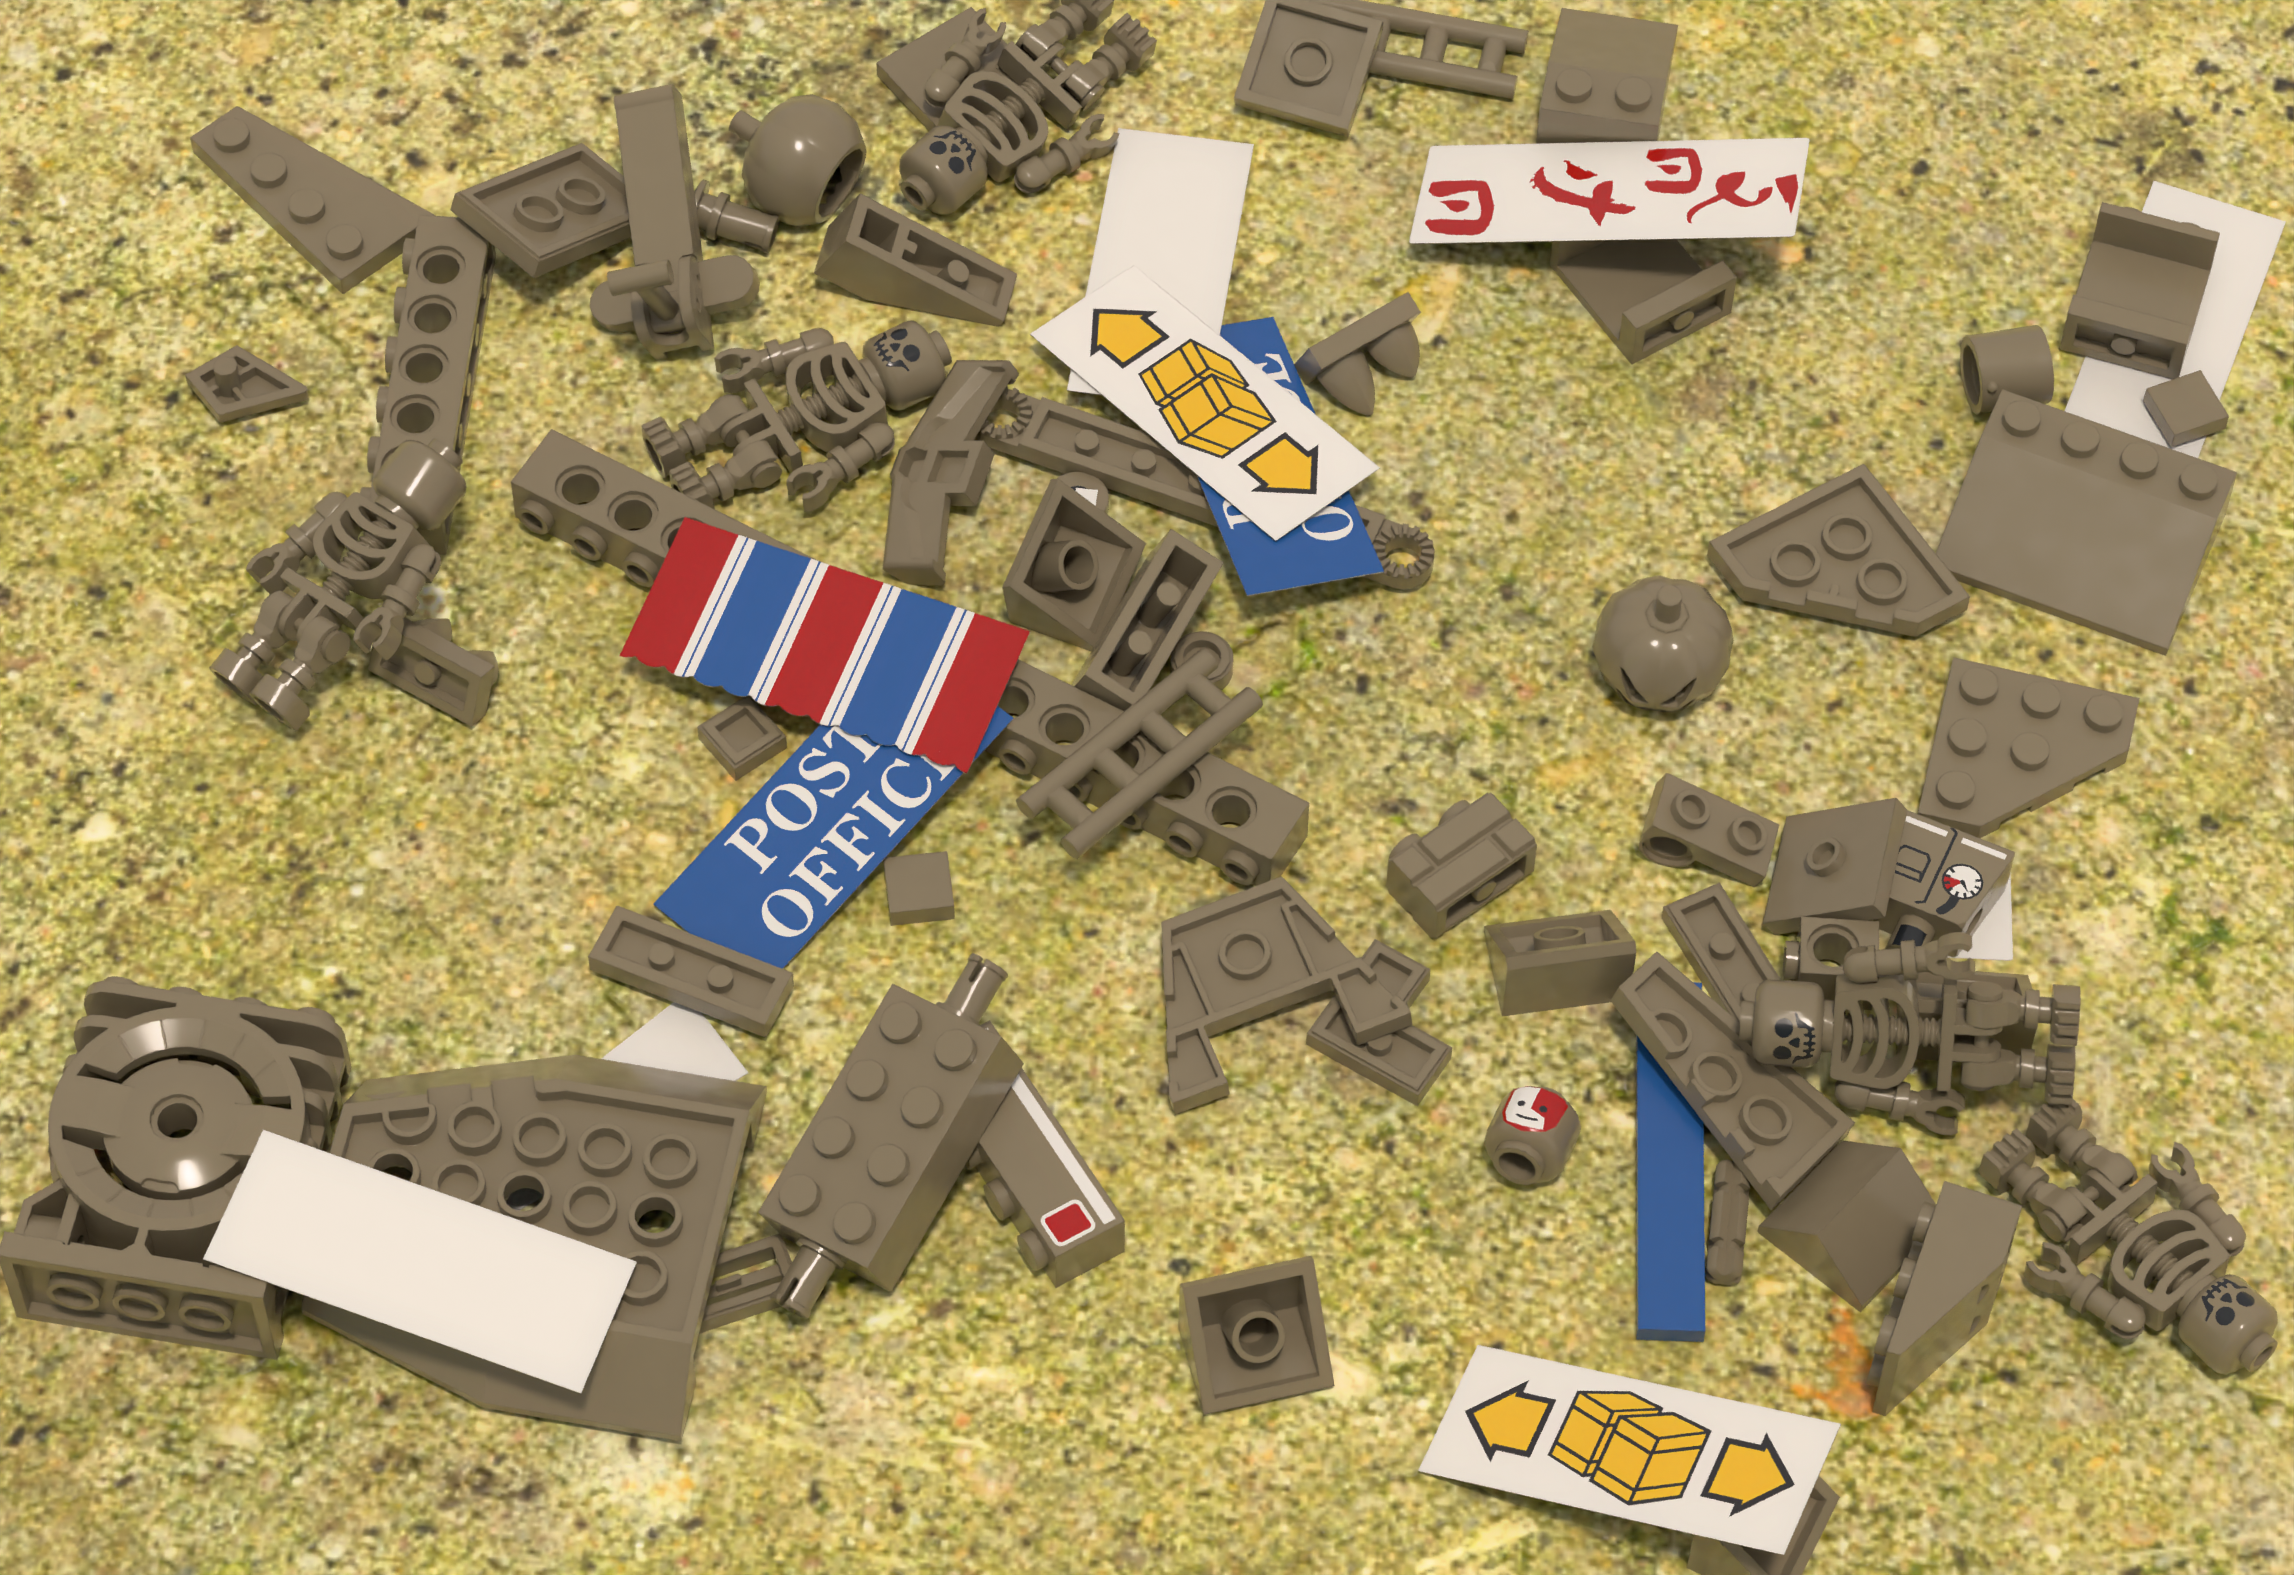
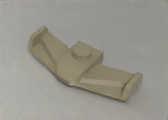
M956 360L908 441L898 451L890 473L892 488L883 570L906 584H945L946 573L943 567L950 506L977 505L994 453L984 441L974 439L1006 386L1014 384L1019 376V372L1010 361Z

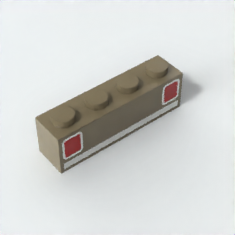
M990 1020L981 1024L983 1028L999 1035ZM1021 1068L964 1167L968 1170L976 1167L986 1182L983 1186L984 1193L992 1210L1000 1220L1009 1217L1020 1233L1017 1236V1241L1027 1263L1034 1271L1043 1268L1055 1288L1125 1252V1220Z

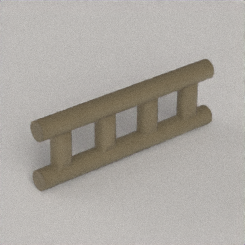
M1310 0L1383 21L1382 35L1369 73L1510 99L1514 98L1518 76L1501 73L1506 50L1525 53L1528 30L1363 0ZM1390 29L1424 35L1420 58L1385 52ZM1448 40L1483 46L1478 68L1443 62Z
M1202 648L1016 799L1017 806L1029 819L1035 818L1047 807L1056 813L1073 829L1061 839V844L1071 857L1078 859L1262 708L1263 702L1260 696L1250 687H1246L1231 699L1206 677L1218 668V663L1208 650ZM1185 694L1211 715L1187 736H1184L1161 716L1163 712ZM1140 731L1165 752L1162 757L1141 774L1136 772L1115 753ZM1095 769L1116 787L1119 792L1096 811L1092 812L1069 789Z

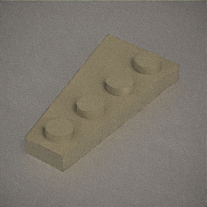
M236 106L190 137L193 153L342 294H345L403 253L405 239H415L419 215L435 216L431 212L239 106Z
M1654 953L1618 987L1612 997L1611 1002L1770 1210L1780 1203L1847 1136L1855 1124L1851 1118L1792 1067L1758 1063L1752 1054V1041L1739 1040L1740 1023L1660 953Z

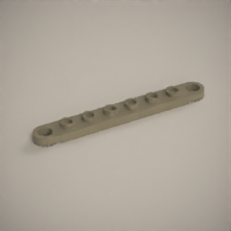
M1006 386L991 412L1001 409L1009 410L1018 416L1017 422H1012L1011 427L1007 424L1002 429V425H998L997 428H995L993 423L989 425V421L986 419L976 436L978 441H984L992 449L1064 474L1069 472L1089 474L1099 478L1106 488L1218 527L1197 475L1146 432L1044 397L1039 400L1025 395V393H1019V390L1015 387L1013 390H1009L1008 386ZM1356 505L1384 569L1382 573L1361 577L1398 589L1414 588L1424 583L1432 573L1435 553L1433 541L1428 538L1429 535L1426 531L1422 533L1417 526L1411 528L1409 524L1403 523L1402 525L1387 520L1386 515ZM1396 548H1408L1418 554L1419 561H1415L1414 566L1408 564L1407 568H1404L1403 564L1397 567L1395 562L1390 564L1391 560L1389 558L1386 559V555Z

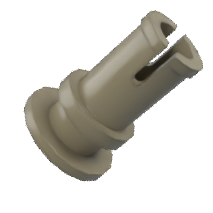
M703 179L694 193L699 229L706 231V238L715 241L718 236L760 249L764 253H769L779 227L780 216L770 215L731 202L730 195L723 192L718 197L708 194L710 183Z

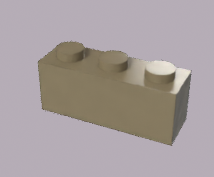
M1170 529L1145 559L1074 679L1072 686L1122 711L1127 710L1143 697L1152 687L1222 567L1223 562Z

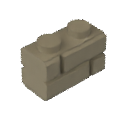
M1486 793L1471 804L1467 800L1455 803L1442 815L1439 826L1423 837H1420L1418 834L1408 835L1390 853L1386 882L1388 892L1407 913L1410 912L1415 922L1431 939H1436L1534 871L1537 850L1535 838L1516 818L1514 820L1511 818L1510 812L1492 793Z

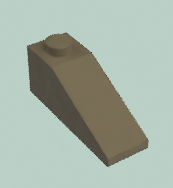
M861 193L828 226L814 274L868 301L999 327L1005 320L1017 273Z

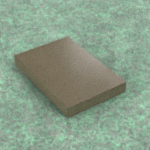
M583 143L457 192L454 195L450 209L533 278L631 238L624 176Z

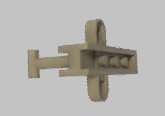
M674 84L614 96V106L635 266L607 273V281L601 283L594 290L590 298L592 315L606 330L611 332L635 330L639 341L655 360L668 358V351L699 346L702 351L715 349L710 314L740 309L749 305L759 292L760 280L758 274L744 258L737 255L703 260L683 100L678 89L675 88Z

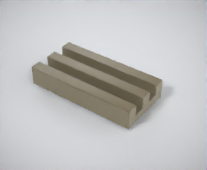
M781 1233L718 1254L713 1279L775 1259L777 1264L742 1276L735 1274L717 1280L714 1285H711L699 1334L781 1307L770 1298L792 1264Z

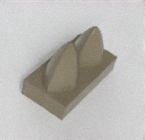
M1409 292L1308 348L1294 366L1305 385L1318 379L1326 390L1343 405L1356 412L1370 416L1374 411L1375 387L1372 372L1363 353L1368 351L1379 364L1392 372L1407 377H1414L1419 365L1420 350L1418 338L1411 322L1421 311Z
M405 617L403 619L404 627L401 633V643L394 655L386 661L372 645L369 671L471 727L486 715L491 686L497 680L499 672L495 654L492 651L483 650L467 651L452 643V627L448 618L422 619L413 622Z

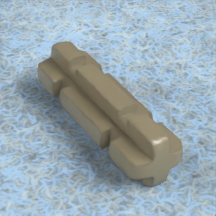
M1722 1160L1716 1165L1708 1241L1709 1249L1705 1273L1709 1282L1728 1286L1736 1285L1741 1280L1750 1182L1734 1161Z

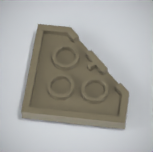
M1865 464L1709 541L1707 556L1741 600L1914 637L1968 609L1969 594Z
M1953 657L1918 814L1975 837L1982 838L1998 830L2000 822L2027 808L2032 812L2073 791L2074 784L2100 770L2105 774L2125 764L2140 698Z

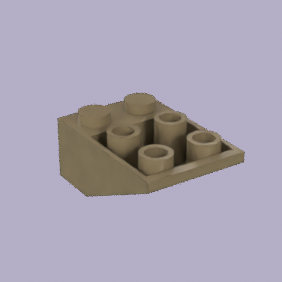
M1947 1181L1943 1183L1936 1205L1923 1202L1913 1233V1243L1909 1256L1903 1261L1894 1289V1299L1889 1315L1886 1314L1874 1348L1875 1355L1866 1384L1878 1387L1872 1410L1873 1413L1886 1416L1987 1325L2006 1268L2022 1205Z

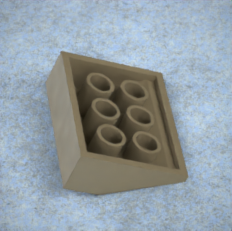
M2002 389L1981 435L1936 554L1959 582L2166 656L2226 515L2237 472Z

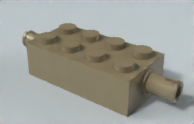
M973 953L970 954L967 965L944 1003H931L892 983L758 1211L778 1233H781L782 1237L801 1247L778 1288L770 1296L775 1303L791 1313L795 1310L797 1311L795 1314L799 1317L809 1318L811 1309L835 1268L840 1270L844 1268L892 1292L1024 1065L1022 1060L1001 1036L983 1028L979 1024L1000 985L1008 977V974L1001 967L986 959L982 963L983 958Z

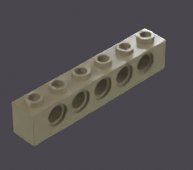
M419 215L415 239L406 238L404 241L402 269L403 274L408 275L406 287H397L394 298V322L400 324L397 337L388 336L385 370L386 373H391L389 386H379L376 401V419L378 423H382L380 437L371 436L368 444L367 468L369 473H373V479L398 446L406 440L419 441L428 446L435 438L450 447L461 459L463 457L496 252L494 245L459 217ZM372 479L371 487H362L360 494L374 502L378 495L373 488ZM453 511L436 530L425 531L417 529L429 545L434 548L435 552L446 555Z

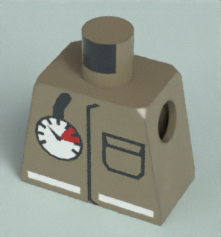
M1907 810L1885 918L1873 919V921H1879V930L1892 934L1885 949L1901 948V941L1915 940L1916 946H1925L1927 943L1938 940L1939 937L1954 932H1964L1973 936L2004 893L2008 884L2015 852ZM1954 950L1947 956H1958L1962 950Z

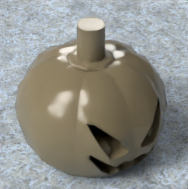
M813 94L791 97L771 110L763 118L762 122L740 110L735 114L729 125L730 132L749 142V147L744 155L742 178L752 204L761 212L780 216V222L799 228L819 224L831 218L851 193L865 163L867 151L857 121L838 103ZM839 166L842 181L835 184V193L827 196L826 203L820 204L823 193L827 192V184L829 181L834 180L833 173Z
M1657 575L1638 579L1627 588L1612 594L1597 620L1592 648L1603 679L1622 700L1644 710L1675 712L1689 708L1712 694L1729 668L1734 639L1726 611L1713 599L1707 589L1689 580L1670 579Z

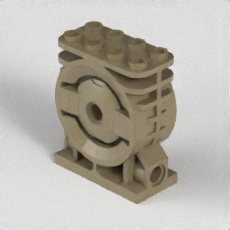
M118 976L107 977L104 981L94 982L88 987L84 998L87 1016L77 1021L73 1039L77 1053L66 1058L63 1075L57 1084L49 1110L48 1153L53 1183L23 1201L14 1233L4 1231L0 1244V1266L16 1317L278 1360L284 1339L281 1318L289 1290L206 1261L203 1258L263 1130L325 1152L329 1150L332 1139L330 1122L338 1118L342 1103L340 1088L347 1084L351 1071L345 1033L335 1023V1019L331 1014L314 1007H303L298 1010L268 1006L264 1002L250 997H238L234 1000L204 996L200 992L187 987H172L166 990L141 986L130 979ZM233 1075L241 1076L242 1084ZM248 1093L260 1098L264 1105H252ZM180 1129L193 1130L190 1134L181 1138L168 1137ZM93 1149L106 1151L113 1171L121 1182L132 1191L125 1189L106 1173Z

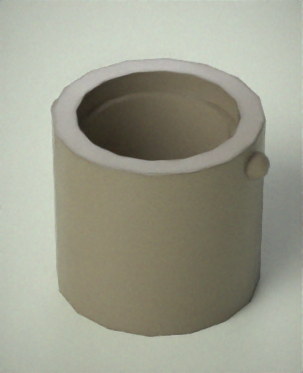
M2032 325L1967 335L1962 339L1960 348L1961 376L1968 404L1975 414L1991 413L2002 389L2043 404H2048L2052 400L2054 392L2053 362L2046 335L2040 326Z

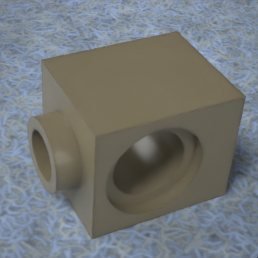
M1801 917L1797 941H1785L1783 980L1817 983L1824 992V998L1826 1000H1834L1836 977L1840 974H1845L1843 962L1846 953L1853 948L1875 945V949L1879 950V921ZM1819 960H1834L1841 964V966H1827ZM1863 1001L1864 1010H1872V1004L1868 1001Z

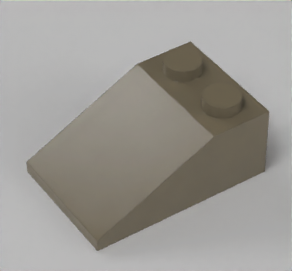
M1562 8L1545 77L1539 110L1536 144L1658 141L1678 25Z

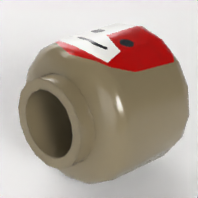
M1525 1086L1513 1089L1502 1099L1487 1129L1484 1144L1494 1167L1507 1180L1523 1185L1553 1180L1563 1171L1578 1141L1581 1125L1578 1114L1559 1092L1548 1087Z

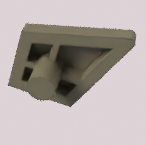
M238 345L185 375L187 384L220 423L298 403L309 398L308 389L305 385Z

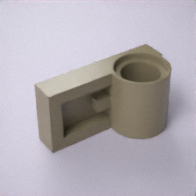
M1666 773L1655 785L1639 842V849L1647 859L1662 866L1673 868L1686 867L1696 860L1752 887H1756L1766 877L1779 824Z

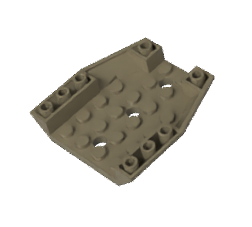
M568 1055L369 1079L343 1104L330 1149L331 1154L381 1172L394 1166L406 1168L412 1173L410 1182L637 1262L582 1393L569 1390L303 1295L302 1314L483 1408L682 1441L696 1384L693 1356L745 1147H754L767 1094V1086L580 1055ZM522 1188L535 1189L543 1195L539 1205L527 1211L515 1210L506 1201L513 1192ZM652 1210L666 1211L675 1219L668 1229L659 1233L647 1232L641 1229L637 1223L642 1215Z

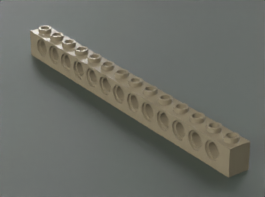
M553 429L550 430L511 481L515 517L528 529L538 534L548 533L572 545L580 555L594 561L601 559L623 570L631 580L645 587L653 585L684 517L814 559ZM589 502L587 504L577 505V503ZM632 528H641L640 530L629 531ZM1018 659L998 706L1006 713H1014L1020 716L1014 717L984 751L1000 758L1009 769L1016 773L1024 775L1030 773L1042 779L1124 711ZM1141 731L1115 752L1139 774L1165 754L1163 750ZM1061 740H1068L1075 743L1070 745H1059L1055 742ZM1207 752L1125 819L1121 825L1130 829L1140 828L1166 841L1174 851L1183 856H1197L1221 868L1225 875L1237 883L1257 886L1281 877L1307 838L1309 802ZM1095 769L1069 789L1081 802L1086 801L1098 808L1119 792L1116 787ZM1168 795H1181L1185 798L1170 800L1165 797ZM1225 822H1234L1240 824L1241 826L1235 828H1227L1221 826L1220 824Z

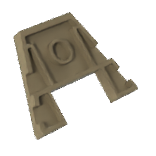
M1282 876L1161 922L1167 1017L1169 1097L1175 1115L1230 1094L1227 1079L1208 1037L1328 991L1334 992L1357 1045L1412 1025V1017L1408 1005L1398 995L1394 997L1377 979L1376 972L1361 957L1356 958L1337 939L1335 930Z

